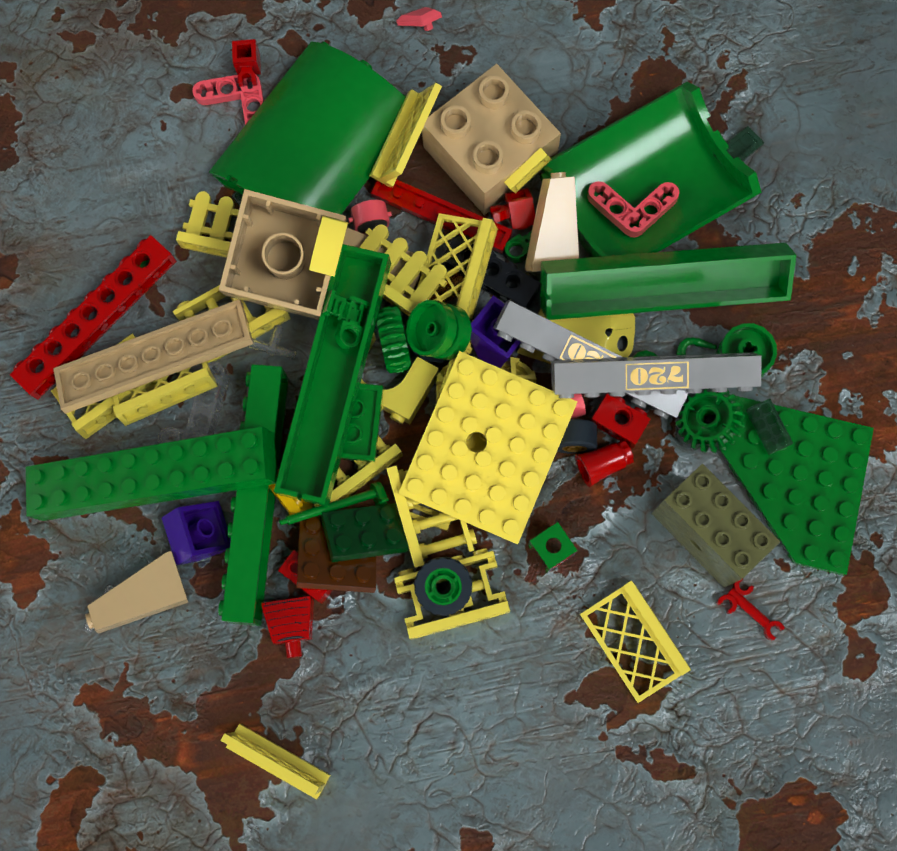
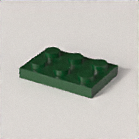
M396 503L322 512L321 520L332 562L407 552L409 548Z

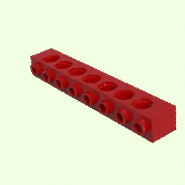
M152 235L147 239L141 240L136 250L130 256L124 257L120 261L119 267L113 273L107 274L103 278L102 283L95 290L90 291L85 296L84 301L77 308H73L60 325L51 329L49 336L42 343H38L33 347L31 354L25 360L18 362L14 366L10 376L29 395L39 400L56 383L53 368L80 359L177 262L176 259ZM150 260L146 267H140L143 261ZM132 277V281L129 284L123 285L126 278ZM115 294L111 302H106V298L109 295ZM97 311L96 317L92 320H88L89 315L92 312ZM75 329H80L79 334L71 338L72 332ZM62 346L61 352L57 355H54V350L57 347ZM44 364L43 370L36 373L37 366Z

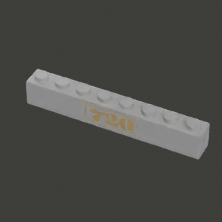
M506 301L493 327L499 331L497 336L509 342L514 338L521 342V348L531 353H534L535 349L544 353L542 358L549 362L551 360L623 358L512 301ZM686 389L676 390V394H661V390L651 391L650 395H635V391L625 392V394L633 397L632 403L642 408L649 405L655 408L654 414L664 419H667L668 416L677 418L689 394L686 393Z
M753 352L551 360L552 391L555 395L558 394L559 398H574V394L584 393V397H599L600 393L610 392V396H625V392L635 391V395H650L651 391L661 390V394H676V390L686 389V393H701L702 389L712 388V392H727V388L737 387V391H752L753 387L761 386V355Z

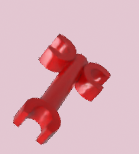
M742 580L733 583V588L726 595L717 599V605H720L724 600L730 602L731 606L727 610V614L733 613L738 604L764 628L765 637L771 641L776 639L770 631L772 626L777 627L780 631L785 628L779 621H770L744 597L750 594L754 587L751 585L745 591L741 590L739 583Z

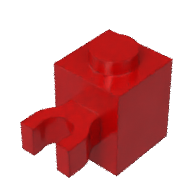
M256 39L232 41L233 65L238 75L239 86L244 87V79L248 77L251 78L252 85L257 86L256 75H261V62Z
M528 188L521 189L516 194L513 191L504 193L506 205L490 207L494 223L508 219L512 229L520 230L527 229L530 225L534 224V203Z

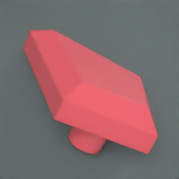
M424 7L401 15L396 21L398 26H424V30L429 31L433 29L432 22L442 18L441 12L435 9Z

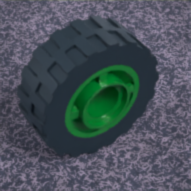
M437 557L428 561L419 570L415 579V595L423 608L432 612V614L441 616L455 614L464 608L472 593L470 573L456 559ZM447 579L451 583L450 591L447 593L439 592L436 588L437 581Z

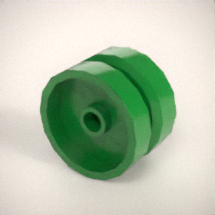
M425 300L419 303L409 316L406 328L407 341L411 349L419 355L452 360L457 357L459 351L464 352L470 342L471 321L466 311L459 306L445 304L436 300Z
M742 323L733 327L724 336L716 354L754 352L761 355L762 378L774 365L777 357V344L772 334L764 327L754 323Z

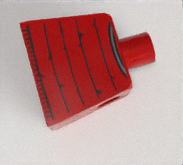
M305 596L261 603L272 643L275 645L285 644L287 658L301 657L300 641L312 640L313 597Z

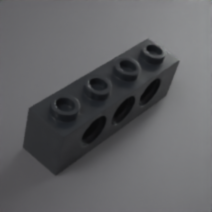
M456 235L450 246L452 249H455L465 241L460 235ZM467 247L456 254L460 263L464 262L467 257H470L471 251ZM449 248L446 249L443 256L450 252ZM492 251L487 270L491 268L496 269L498 274L489 276L485 273L481 289L504 303L512 301L528 309L540 291L541 283L538 282V278L529 272H526V274L521 272L511 261H502ZM451 257L443 262L442 265L446 269L451 270L458 266V263L454 257ZM462 270L456 273L464 279L465 275ZM509 281H516L519 283V286L517 288H509L507 283Z

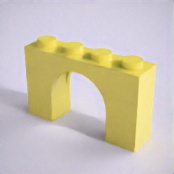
M374 333L372 336L369 350L371 349L372 345L376 340ZM417 357L403 381L396 387L383 391L381 411L384 410L390 413V418L397 423L403 424L406 422L410 425L436 382L439 368Z

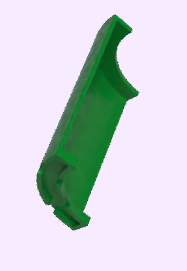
M311 41L210 169L209 173L225 188L234 190L242 195L244 189L341 215L369 179L407 95L402 94L386 79L372 70L371 65L365 60L359 61L324 41L321 43Z
M689 82L683 83L555 155L541 169V181L551 178V173L566 172V177H574L578 240L590 257L659 252L762 193L756 171L748 167L739 157L733 159L727 152L729 145L720 132L712 130L707 120L710 114L699 87ZM598 181L609 185L634 208L665 182L673 183L679 188L676 204L642 235L635 238L624 234L590 204L587 198L590 185ZM595 192L594 196L601 195L603 197V192ZM664 193L660 202L662 203L663 199L667 196H672V193ZM612 205L610 207V211L614 214L623 212L622 207L619 205ZM652 205L644 208L648 214L658 212L657 208ZM639 217V220L634 224L630 222V227H638L642 218Z

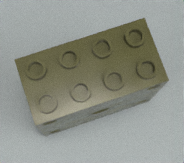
M703 463L652 513L723 587L742 580L780 543Z

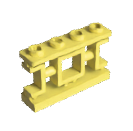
M487 548L472 552V557L463 559V556L459 555L451 558L458 560L464 566L488 561V564L479 566L482 579L472 582V592L485 589L488 602L499 600L498 604L464 612L465 608L473 606L470 596L464 608L455 614H449L450 617L415 626L414 622L424 620L421 611L422 605L418 602L415 595V585L404 586V583L414 581L419 571L414 572L413 569H407L398 572L399 577L394 578L398 594H403L411 591L417 614L416 616L405 618L410 640L510 613L505 591L492 594L486 575L487 570L497 568L494 551L488 552ZM440 579L436 584L447 582L448 580Z

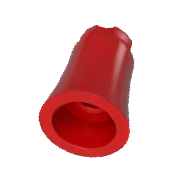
M625 440L590 452L575 455V461L582 479L588 487H592L600 480L632 464L634 456L630 446Z

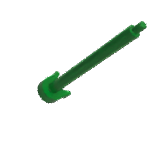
M375 482L370 485L369 491L330 502L329 507L321 505L288 515L285 519L279 520L280 525H290L322 515V512L335 511L369 499H373L376 506L385 505L389 498L382 484Z

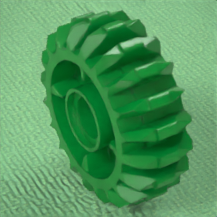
M397 306L383 307V309L379 310L376 322L386 369L389 373H401L410 369L411 361L400 309Z
M710 388L703 389V393H695L696 396L693 398L691 395L687 396L689 402L683 404L682 409L684 411L679 412L678 418L680 420L676 421V426L681 428L678 434L684 437L683 441L687 445L691 444L693 450L700 448L702 453H706L710 447L711 452L716 453L717 446H720L722 450H726L725 443L728 441L730 444L735 445L733 436L741 437V432L737 428L745 427V423L741 421V419L745 418V413L740 411L743 405L741 402H736L738 398L735 394L729 395L728 389L727 392H712ZM716 415L714 422L705 424L708 416Z

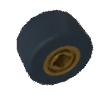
M570 419L557 452L580 454L596 450L597 425L589 420Z

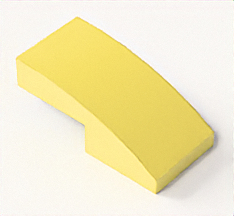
M322 216L310 263V271L335 276L348 222Z

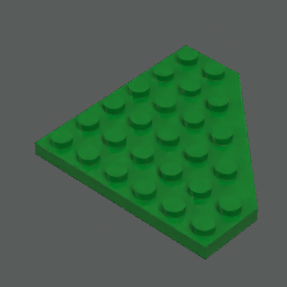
M736 396L738 398L736 402H741L743 405L740 411L745 413V418L741 419L745 423V427L737 428L741 432V437H732L735 445L730 444L728 441L725 443L727 449L722 450L720 446H717L718 451H721L727 460L728 466L738 481L742 483L758 511L762 513L768 522L767 525L788 552V556L793 564L842 576L847 575L874 428L774 404L769 406L768 404H763L765 402ZM761 405L760 410L763 414L769 413L772 408L775 416L772 414L767 416L766 421L769 425H773L778 420L779 423L777 424H780V426L772 427L771 431L774 436L782 434V430L784 431L786 437L782 436L777 439L778 445L784 448L775 451L777 446L772 441L767 443L765 448L762 440H769L771 435L769 431L765 430L759 436L756 428L761 430L766 425L760 419L755 421L756 428L754 427L750 417L756 419L760 416L758 409L754 407Z

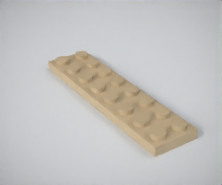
M240 299L53 368L60 409L65 414L254 344L243 303Z

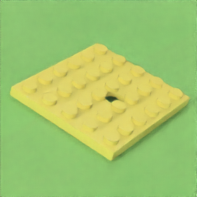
M459 351L398 494L518 544L578 401L571 398H559V395H555L550 389ZM473 432H479L486 438V447L481 452H472L466 445L467 437Z

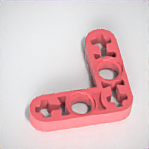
M238 75L199 81L192 90L195 100L201 105L241 100L245 125L256 112L249 111L247 109L248 105L251 102H258L261 106L264 102L262 85L257 75V86H252L253 88L251 89L247 87L248 82H251V78L244 79V87H240L241 91H239L237 87ZM230 84L234 87L233 91L229 94L221 92L224 85ZM214 87H216L218 95L214 94ZM206 89V96L202 97V90Z
M598 181L590 185L587 198L590 204L624 234L635 238L642 235L676 204L679 188L673 183L665 182L634 208L609 185ZM595 192H603V197L601 195L594 196ZM664 193H672V196H667L663 199L662 203L660 202ZM612 205H619L622 207L623 212L614 214L610 211V207ZM652 205L657 208L658 212L648 214L644 208ZM639 217H641L642 219L640 220L638 227L634 226L631 228L630 222L634 224L639 220Z

